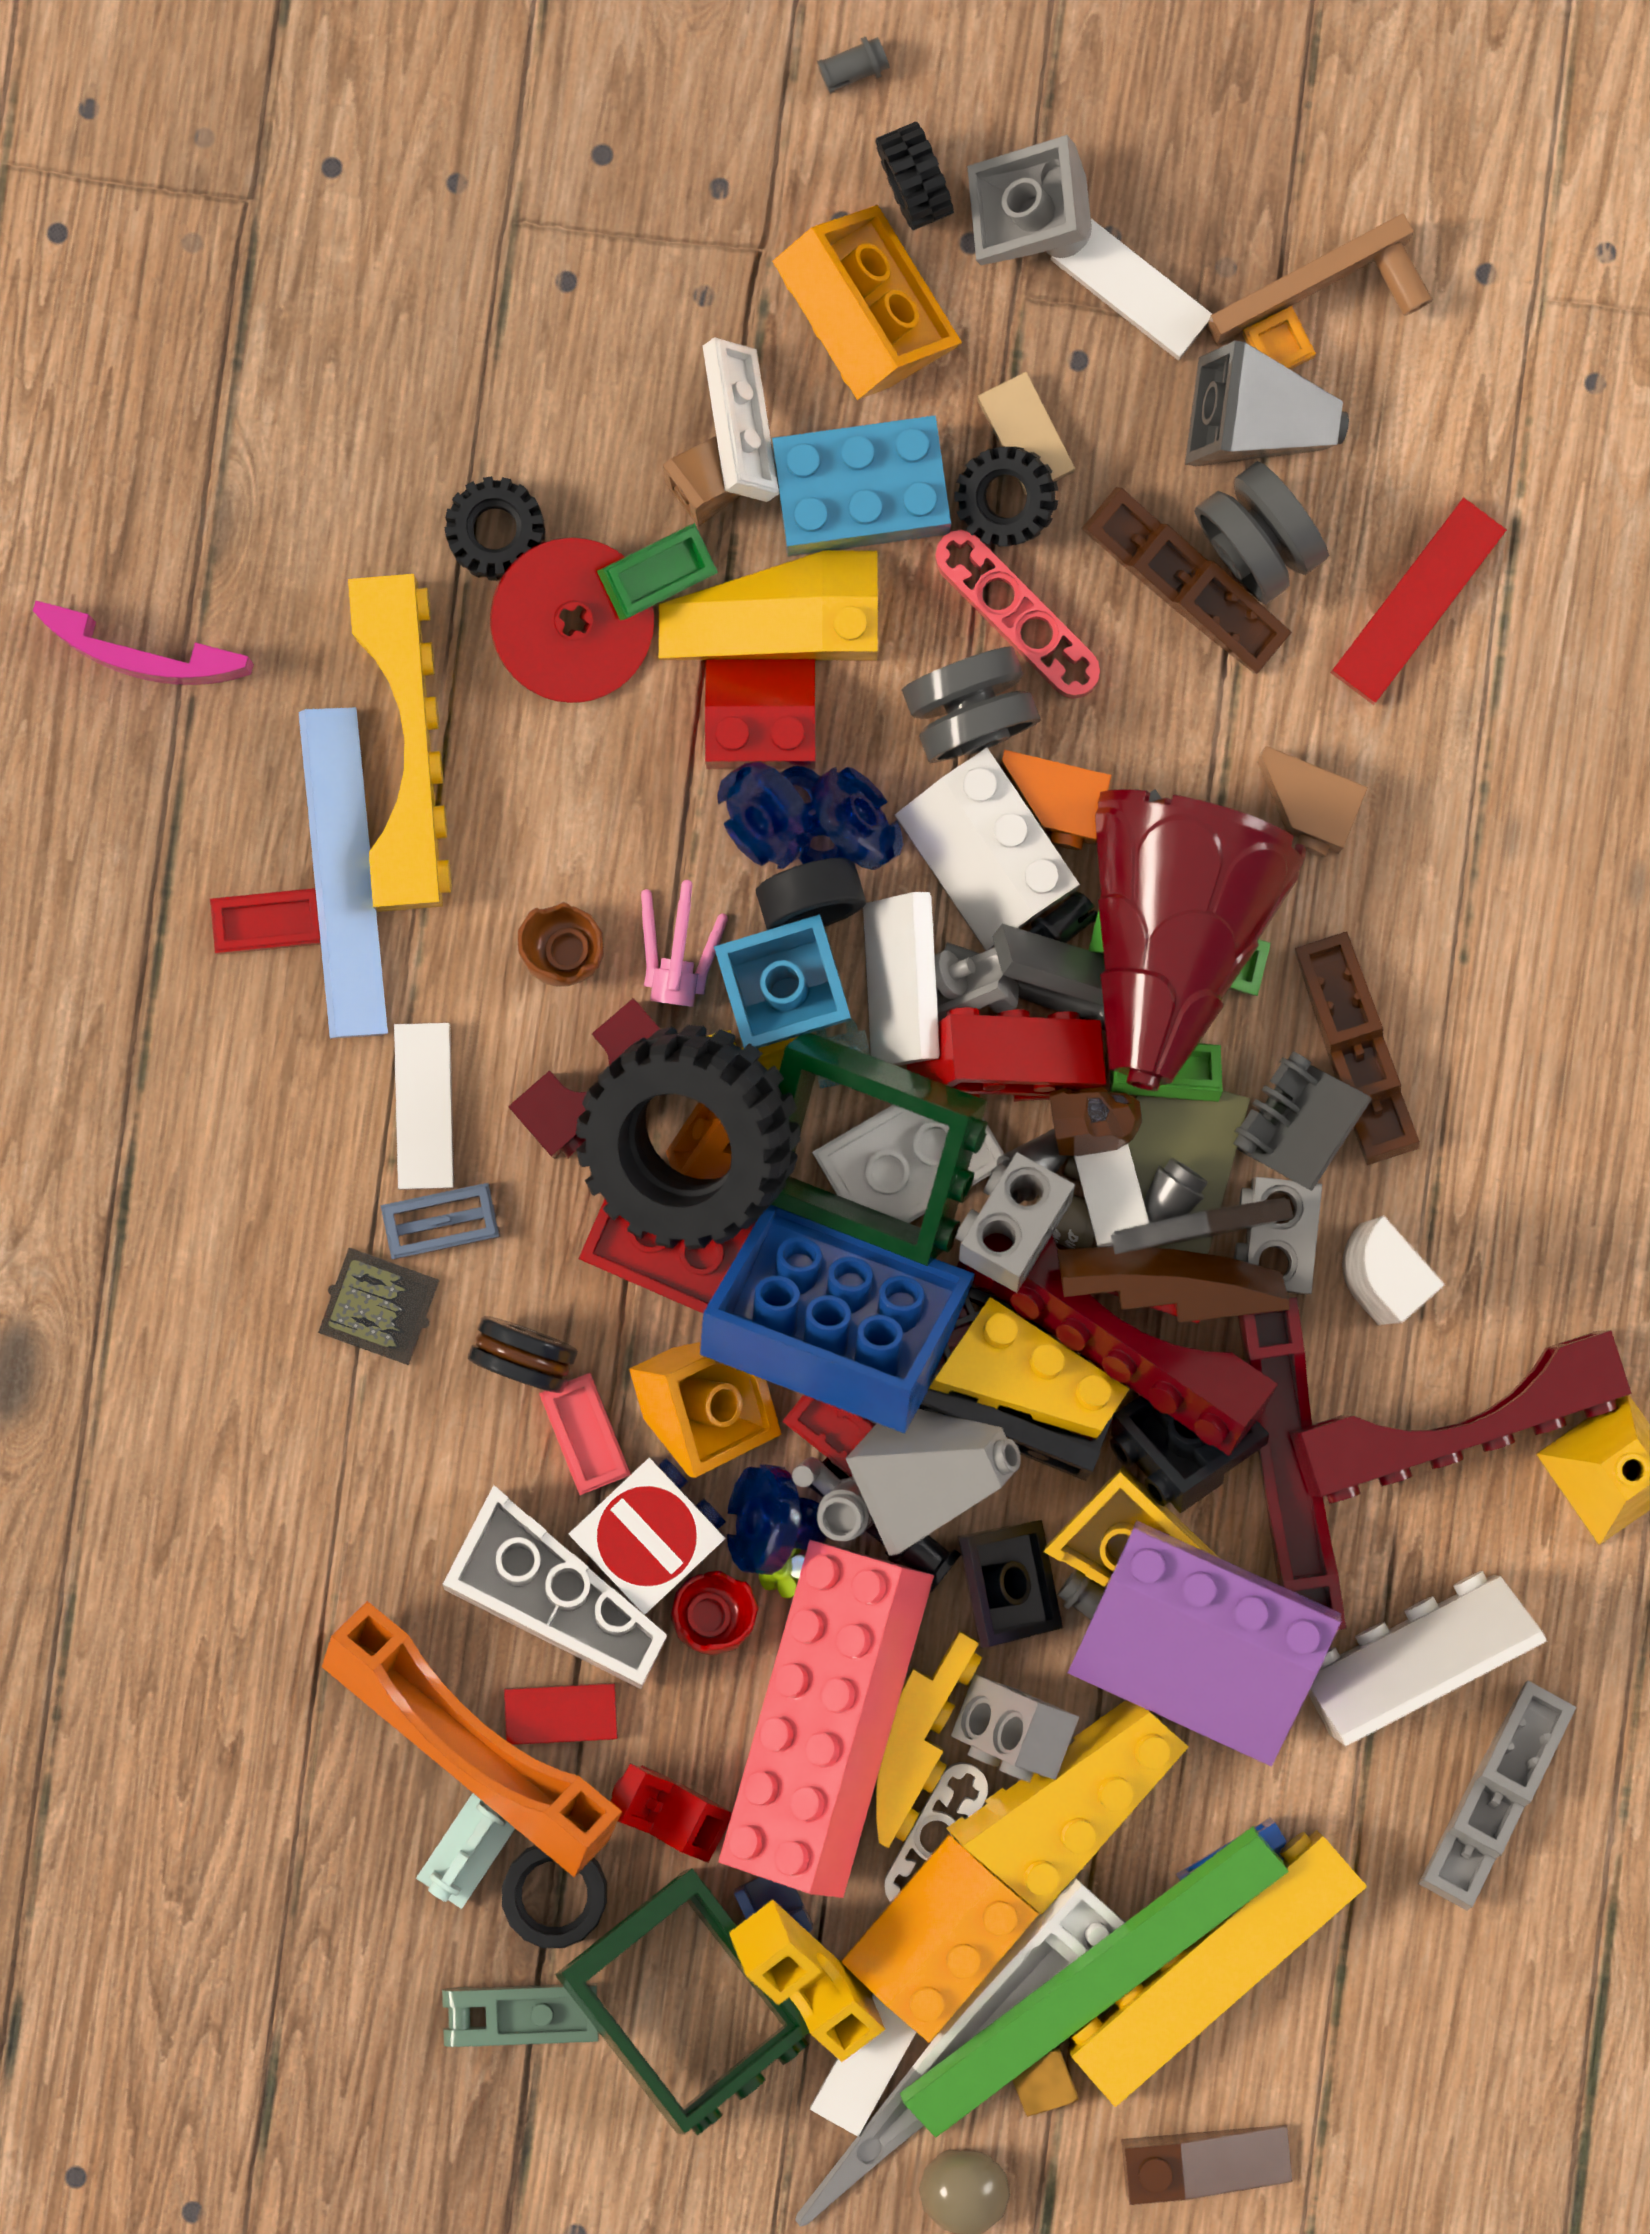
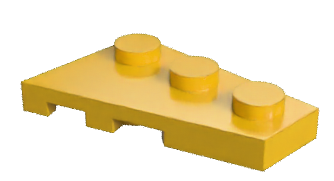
M992 1297L988 1299L929 1387L946 1394L952 1390L978 1398L977 1403L996 1409L999 1405L1029 1413L1033 1420L1096 1439L1129 1391L1128 1387L1115 1381L1104 1371Z

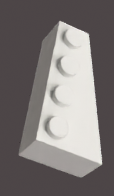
M493 1485L443 1582L444 1590L641 1689L666 1641L667 1634L615 1589L605 1583L583 1561L568 1551L547 1530L523 1512L502 1491Z

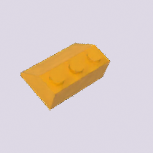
M878 205L811 227L772 261L782 276L786 288L793 294L812 325L815 335L823 343L840 371L843 381L849 386L857 400L894 386L962 343Z
M948 1834L842 1958L841 1963L884 2005L930 2043L1039 1914L1031 1905L968 1852L954 1837Z

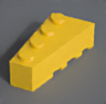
M1124 1466L1047 1543L1043 1551L1058 1561H1063L1079 1570L1086 1577L1105 1587L1111 1578L1137 1520L1218 1557L1166 1506L1159 1505L1151 1497L1147 1488Z
M1123 1701L1073 1737L1074 1742L1067 1748L1056 1780L1034 1773L1031 1782L1020 1780L1007 1790L1004 1788L1000 1789L985 1800L987 1803L985 1806L966 1819L961 1817L946 1828L968 1852L1041 1915L1189 1748L1188 1745L1147 1709L1130 1701Z

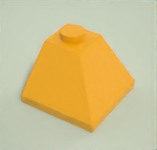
M701 1342L673 1347L629 1368L643 1419L687 1475L693 1478L782 1435L767 1380L700 1355Z

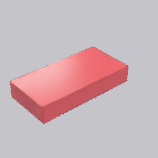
M591 1373L568 1381L562 1393L549 1391L539 1393L579 1495L631 1475Z

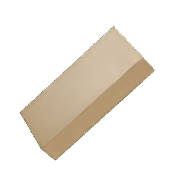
M1027 372L977 396V400L1001 447H1021L1027 452H1034L1040 456L1039 460L1044 465L1048 464L1053 471L1050 473L1053 482L1075 471V467ZM1017 478V480H1018V482H1019V484H1020V486H1021L1023 492H1024L1025 495L1027 496V492H1026L1025 486H1024L1023 483Z

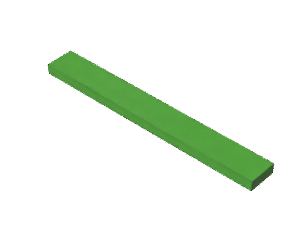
M1252 1826L900 2092L904 2105L935 2138L1288 1873L1289 1871L1283 1860Z

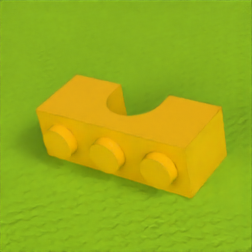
M774 1900L770 1901L729 1932L746 1976L778 2005L787 1998H790L802 2014L810 2034L841 2062L845 2061L886 2030L869 1989Z

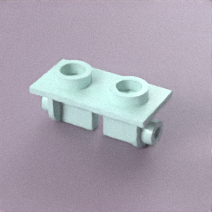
M472 1793L416 1879L428 1886V1891L444 1902L449 1900L462 1909L515 1828Z

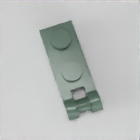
M589 1983L588 1986L598 1997L597 1983ZM563 1985L485 1988L455 1987L442 1989V2007L448 2008L449 2027L443 2029L444 2046L446 2047L599 2041V2032ZM470 2007H486V2027L471 2026Z

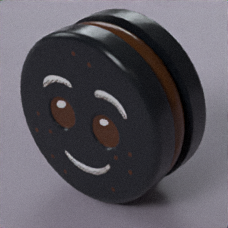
M483 1316L477 1329L481 1333L476 1336V1345H471L468 1354L469 1361L491 1372L553 1393H562L568 1381L565 1376L570 1371L569 1364H574L578 1353L576 1348L558 1339L512 1322L490 1316Z

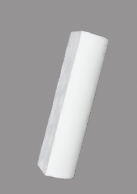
M1384 1216L1361 1223L1347 1241L1342 1261L1346 1285L1355 1300L1377 1325L1402 1323L1444 1286V1283Z

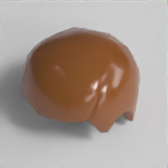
M565 902L545 909L534 908L528 913L518 929V952L530 974L544 984L556 987L571 986L586 980L599 968L604 957L603 933L591 914L574 906L571 907Z

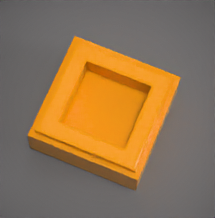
M1292 306L1242 331L1247 344L1290 370L1316 356V352Z

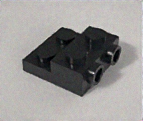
M1140 1395L1114 1413L1111 1426V1436L1113 1438L1110 1439V1446L1115 1456L1123 1465L1130 1467L1136 1463L1147 1476L1145 1486L1151 1497L1159 1505L1165 1506L1171 1503L1181 1514L1221 1486L1226 1472L1267 1445L1269 1433L1256 1421L1235 1450L1228 1456L1217 1447L1203 1442L1195 1432L1169 1414L1158 1411L1150 1401Z

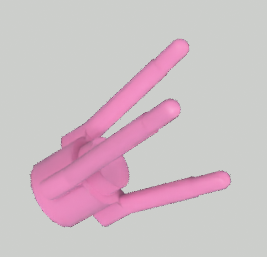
M684 880L681 885L671 959L661 958L660 969L658 966L652 893L648 889L641 892L646 956L644 986L652 987L650 1001L693 1007L695 994L704 995L707 974L716 954L714 946L720 944L728 916L724 913L718 915L695 974H693L694 963L683 961L693 887L690 880Z

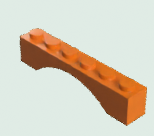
M368 1601L364 1603L331 1636L322 1664L324 1670L573 1877L609 1842L622 1811L580 1776L558 1770L534 1759L487 1727L442 1683L422 1657L411 1637Z

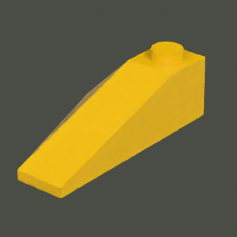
M823 550L659 604V660L815 659L826 661H877L878 551Z

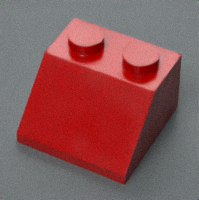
M706 659V769H816L815 659Z

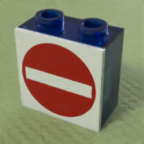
M649 1457L569 1533L573 1540L644 1615L726 1538L720 1530L726 1523V1520L705 1498L697 1505L681 1489L689 1481L667 1458L658 1464L652 1457Z

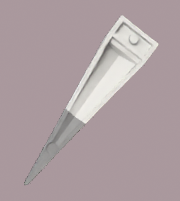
M1074 1877L1045 1912L1036 1917L936 2035L861 2131L860 2135L854 2140L797 2213L795 2220L801 2227L810 2223L861 2177L924 2126L904 2105L900 2092L1123 1925L1125 1921Z

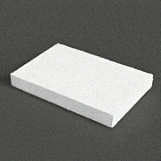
M911 892L866 903L863 907L871 1056L896 1066L939 1059L932 898L930 892Z
M892 1105L812 1153L838 1196L910 1223L926 1212L949 1126ZM988 1125L985 1130L987 1135L984 1143L977 1154H972L968 1170L974 1172L972 1186L989 1177L991 1170L997 1166L998 1157L1004 1154Z

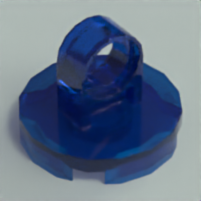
M750 762L741 765L721 780L717 798L719 805L726 801L727 810L731 818L723 824L739 850L756 864L763 866L768 862H773L778 865L777 869H784L809 851L813 837L811 818L823 802L826 788L821 777L813 770L804 766H793L780 773L775 768L761 762ZM793 785L804 788L810 795L811 802L804 803Z
M834 767L815 780L812 788V799L816 813L801 824L797 837L796 852L802 864L828 858H847L862 868L877 870L900 855L903 839L899 822L896 820L889 825L886 816L880 809L888 801L866 776L851 767H846L840 772H837V767ZM822 835L829 837L836 846L828 851H818L811 848L807 841L812 837Z
M760 1464V1467L749 1466L744 1469L734 1485L727 1514L737 1515L736 1535L727 1534V1544L733 1562L743 1572L772 1575L783 1568L791 1556L793 1548L807 1550L809 1540L824 1543L827 1538L818 1525L817 1513L820 1503L812 1499L799 1497L792 1475L785 1467Z

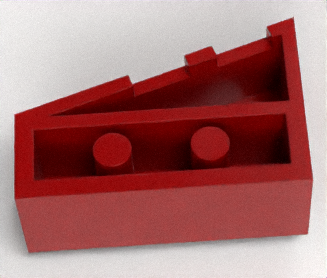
M972 1007L952 1009L947 1011V1016L938 1022L939 1059L907 1064V1070L976 1097L980 1098L979 1094L1013 1095L1014 1102L1050 1100V1092L1065 1087L1085 1089L1106 1085L1101 1020L1080 1019L1079 1013L1072 1011L1052 1013L1047 1018L1030 1017V1012L1022 1009L1002 1011L997 1016L980 1015V1010Z

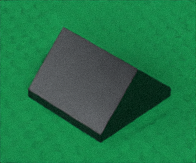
M1042 1520L958 1536L977 1638L981 1648L992 1647L1063 1628L1049 1555L1043 1552L1047 1544Z

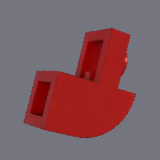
M631 1763L625 1774L616 1782L610 1801L622 1811L618 1822L649 1833L679 1852L709 1863L732 1815L731 1811L677 1781L646 1766L641 1765V1767H638Z

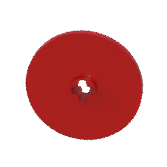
M571 537L553 539L534 546L524 552L510 565L497 585L493 596L490 629L499 659L518 683L544 698L559 702L577 703L595 700L608 695L620 688L635 674L646 657L651 644L654 628L653 606L620 621L597 573V570L625 556L600 542ZM579 605L582 608L579 618L585 622V626L581 631L571 629L565 635L562 632L565 622L559 618L560 613L563 609L574 611Z

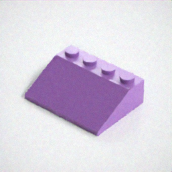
M1136 1520L1068 1670V1674L1272 1767L1340 1626L1341 1613Z

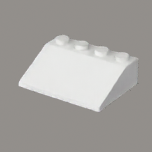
M1479 1571L1454 1584L1453 1587L1457 1593L1454 1596L1438 1604L1434 1596L1406 1609L1404 1612L1408 1620L1388 1629L1385 1622H1382L1355 1636L1359 1645L1339 1655L1336 1647L1329 1649L1308 1694L1329 1735L1347 1746L1541 1645L1547 1640L1541 1629L1502 1577L1492 1575L1486 1578L1483 1571Z

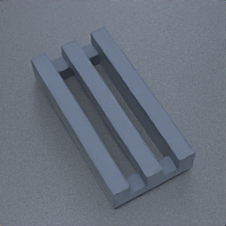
M489 1183L380 1205L392 1260L500 1237ZM480 1197L482 1207L396 1225L395 1214ZM482 1218L485 1220L486 1228L403 1246L400 1245L399 1236Z

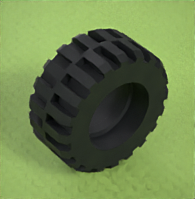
M687 1025L680 1033L673 1027L657 1030L648 1039L642 1037L632 1044L598 1076L599 1080L589 1088L582 1102L586 1110L577 1119L576 1134L579 1138H586V1141L576 1151L579 1165L581 1167L589 1166L591 1175L585 1182L593 1196L598 1193L602 1194L608 1202L603 1210L613 1220L619 1215L630 1223L627 1228L628 1232L640 1239L647 1233L656 1235L655 1243L657 1245L672 1249L680 1240H684L685 1247L689 1250L705 1248L712 1240L721 1244L733 1239L742 1228L748 1229L785 1188V1180L794 1171L798 1155L792 1149L800 1142V1124L789 1121V1117L797 1110L792 1093L782 1095L778 1085L784 1078L774 1065L767 1070L758 1061L763 1053L749 1043L744 1049H741L734 1045L735 1035L721 1029L712 1037L706 1036L707 1029L700 1025ZM662 1094H677L690 1097L705 1105L717 1116L727 1132L731 1146V1166L726 1175L716 1179H698L679 1173L666 1164L654 1149L647 1132L646 1110L649 1101L653 1097Z

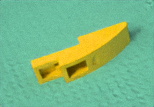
M960 1630L956 1633L932 1678L912 1667L904 1682L876 1781L878 1840L881 1845L887 1848L890 1847L894 1838L902 1842L905 1841L920 1814L912 1809L913 1804L922 1789L929 1793L933 1792L947 1767V1764L939 1760L943 1753V1748L928 1740L926 1736L930 1729L940 1734L955 1707L947 1699L957 1681L967 1686L983 1658L974 1652L979 1644L978 1640Z

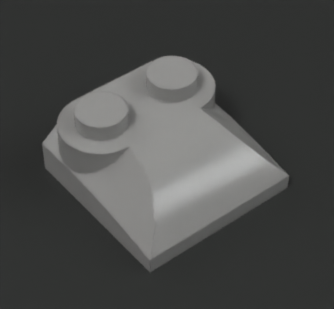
M1068 135L967 166L976 261L980 265L1011 260L1045 251L1053 257L1066 258L1078 253L1088 242L1092 226L1087 177L1076 144Z

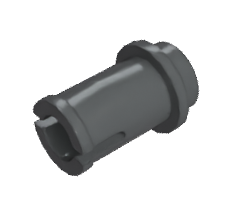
M865 36L861 38V45L825 60L817 61L822 78L830 94L834 93L835 90L871 75H875L876 79L881 78V71L890 68L878 37L868 41Z
M1075 1569L1062 1585L1057 1595L1065 1601L1063 1607L1069 1609L1073 1606L1092 1620L1105 1589L1086 1577L1084 1573Z

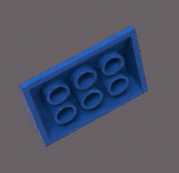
M770 1205L758 1218L703 1312L700 1355L905 1433L929 1389L970 1291L975 1274L934 1259L928 1266H925Z

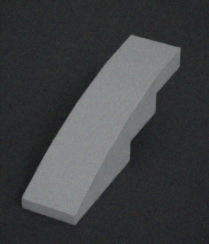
M1530 1681L1525 1682L1461 1798L1418 1883L1419 1885L1466 1911L1473 1907L1496 1858L1502 1855L1524 1807L1531 1803L1574 1714L1576 1706Z

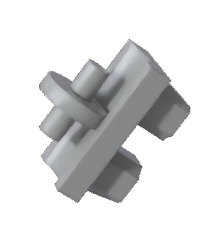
M995 947L961 961L950 951L944 950L935 954L938 1022L947 1016V1011L956 1008L972 1007L980 1009L989 1006L994 1012L999 1013L1013 1010L1017 1007L1019 985L1013 978L1003 976Z

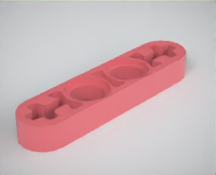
M964 530L952 531L943 536L937 545L935 555L936 566L941 575L1058 693L1072 699L1081 698L1091 693L1097 685L1100 675L1099 662L1094 654L977 536L971 535L968 531ZM952 544L959 549L963 548L966 544L973 549L969 559L979 571L985 562L994 568L983 574L972 590L965 582L970 581L973 574L961 564L954 568L947 564L950 559V552L947 548ZM1000 580L1011 586L1014 592V600L1009 607L995 610L986 605L982 592L991 581ZM1029 620H1043L1052 629V640L1044 648H1030L1023 642L1020 633L1021 628ZM1064 639L1070 647L1064 649L1062 655L1074 665L1081 660L1088 665L1084 673L1088 682L1081 685L1075 680L1067 685L1062 680L1066 670L1056 658L1050 667H1047L1041 660L1053 654L1060 641Z

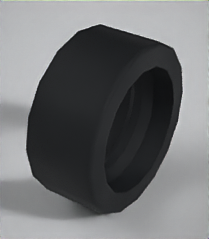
M828 858L795 866L773 875L756 888V895L767 930L819 914L824 927L859 912L866 905L865 895L855 862L847 858Z
M534 1845L527 1848L509 1867L502 1884V1908L510 1927L524 1941L541 1948H566L583 1941L598 1926L607 1904V1880L599 1862L593 1857L579 1872L587 1886V1903L581 1915L574 1922L562 1927H547L540 1924L525 1909L522 1901V1887L527 1875L535 1867L546 1862L555 1861Z

